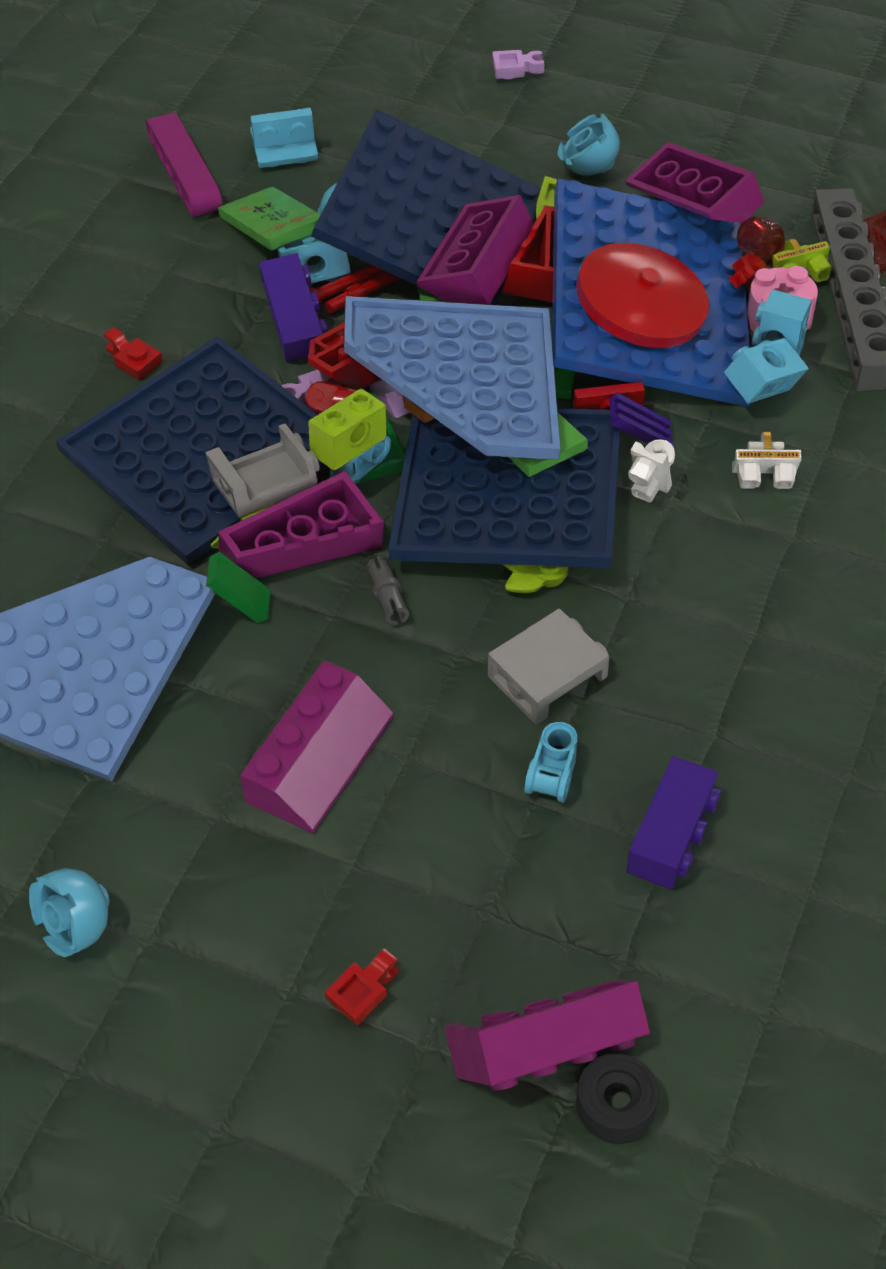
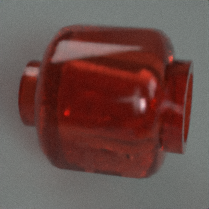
M752 216L738 228V247L744 255L753 252L755 256H759L764 262H768L773 259V255L784 249L785 237L783 228L778 223L764 216Z

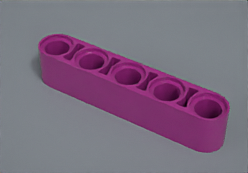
M172 112L145 120L151 144L190 215L196 217L216 211L218 207L223 206L218 186L177 114Z

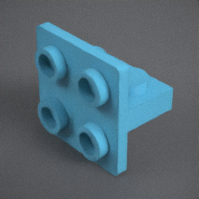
M311 108L250 116L251 136L260 168L318 160Z

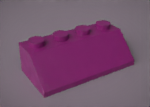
M670 142L661 147L625 180L628 187L715 220L743 223L765 203L753 172Z
M521 195L465 204L417 280L419 287L445 302L490 305L507 276L510 263L513 258H516L522 243L528 238L534 225Z
M324 660L240 774L245 802L314 834L392 720L393 712L357 674Z

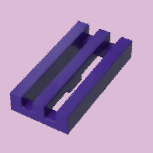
M616 393L609 399L612 426L647 444L654 440L662 439L668 441L673 446V440L669 439L672 436V430L668 429L671 426L669 419L619 393Z

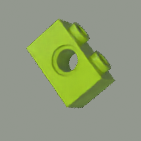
M361 388L308 421L310 451L312 450L316 458L335 471L386 438V404Z

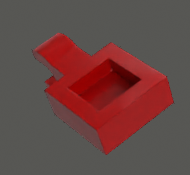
M751 252L731 265L736 273L728 279L735 289L745 284L750 291L755 273L759 269L767 268V265L759 256H755Z
M114 327L103 334V337L110 341L105 346V349L114 356L115 366L139 381L162 363L161 352L138 338L129 343L122 332Z
M383 949L364 970L354 962L324 992L326 1000L358 1026L387 997L386 988L382 985L389 983L398 974L399 968L395 966L398 962L397 958L386 949Z

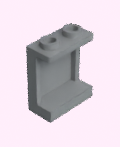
M286 424L278 426L281 438L279 443L229 462L219 447L205 452L212 481L238 517L288 499L318 484L316 472L319 471V463L312 450L307 451L298 433L293 434Z
M560 608L488 653V677L535 725L548 718L549 704L593 675L599 681L608 677L609 655L605 647L599 642H594L583 631L580 623L574 618H569Z

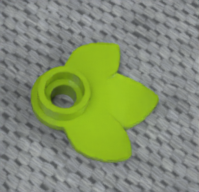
M502 564L513 571L505 585V590L510 592L532 593L538 591L543 586L556 587L568 575V567Z

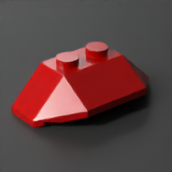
M345 322L310 340L308 364L346 387L359 390L381 379L344 352Z

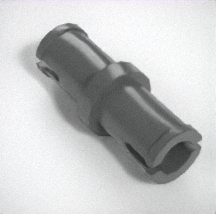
M378 556L380 569H377L374 559H371L366 566L374 585L372 589L376 601L381 603L386 622L390 625H398L395 612H398L402 623L409 617V611L401 596L403 592L402 585L394 577L389 560L384 556Z

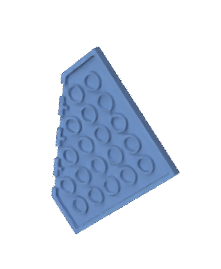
M346 296L344 352L486 456L558 460L560 440L549 308Z
M147 557L0 613V738L112 782L215 595L211 588L206 587L207 577L167 562Z

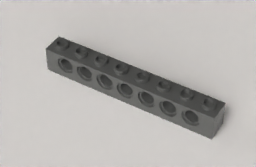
M853 188L815 190L811 217L818 243L826 241L830 246L828 260L832 268L828 283L856 391L886 390V288L881 286L879 282L880 267L878 264H874L873 243H868L867 222H862L861 202L856 201Z

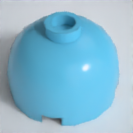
M593 114L572 127L567 133L570 139L566 145L561 142L558 147L557 155L565 166L573 173L587 177L605 173L613 167L618 155L620 140L614 126L604 114H601V118H597Z
M64 868L36 878L38 881L32 883L29 888V904L35 925L44 923L46 930L51 935L43 937L46 945L57 955L67 957L94 944L102 935L107 925L110 900L106 889L91 876L77 869Z

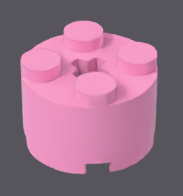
M801 266L759 269L755 273V278L750 288L747 308L749 328L755 332L756 327H760V322L755 321L761 301H767L773 289L812 300L807 329L810 330L818 290L815 282L808 276V271Z

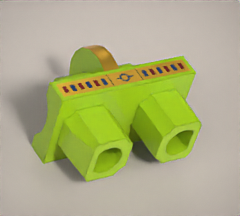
M795 239L786 240L783 245V251L773 255V268L801 266L808 271V275H811L817 283L828 280L832 268L828 260L830 246L826 241L809 246H800Z

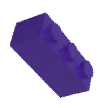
M298 253L259 262L261 281L285 361L308 357L310 340L327 332L325 320H318L316 312L320 311L316 292L310 293L308 285L312 284L308 266H301Z
M675 756L671 757L629 849L626 873L671 890L674 889L679 876L687 877L694 858V854L689 853L693 843L701 844L708 825L704 817L707 811L715 812L722 790L716 788L717 771Z

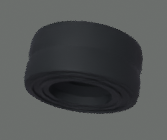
M608 1054L595 1059L584 1069L578 1081L576 1108L581 1122L591 1134L606 1142L626 1143L642 1136L653 1124L659 1102V1088L653 1073L643 1062L625 1054ZM611 1089H622L629 1095L630 1102L623 1108H614L605 1101L604 1095Z

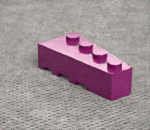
M344 471L219 531V552L257 579L380 548L383 541L384 522Z
M616 979L562 994L564 1003L561 1004L555 998L523 1004L524 1014L520 1015L518 1011L503 1013L497 1011L480 1016L482 1025L476 1027L461 1025L460 1022L445 1025L444 1029L456 1078L489 1085L492 1090H503L517 1085V1077L531 1073L532 1077L546 1076L557 1072V1064L568 1060H571L572 1064L584 1063L596 1059V1051L608 1047L610 1051H618L635 1046V1038L650 1034L638 982Z

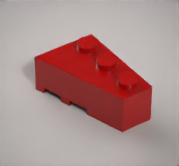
M545 205L528 238L524 240L516 258H513L510 263L502 293L553 302L554 207Z

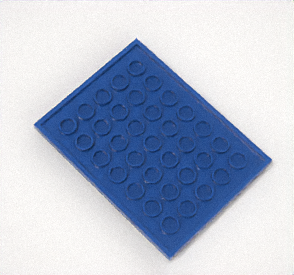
M558 178L554 188L552 319L554 367L629 383L643 382L644 386L749 407L751 403L748 404L724 374V371L733 362L731 360L733 354L744 346L750 348L745 284L735 289L728 279L736 273L731 265L743 257L742 249L740 248L742 247L740 223L710 219L667 201H658L641 197L637 194L622 193L605 187L600 188L573 180L568 181ZM614 243L642 244L672 255L695 273L706 290L709 309L702 328L688 342L666 348L640 346L610 334L590 318L577 296L576 280L585 258L597 248Z

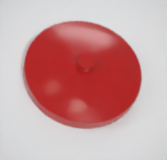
M614 243L597 248L583 261L576 280L578 299L590 318L610 334L636 345L666 348L684 344L698 334L708 314V295L695 273L677 258L650 246L636 243Z

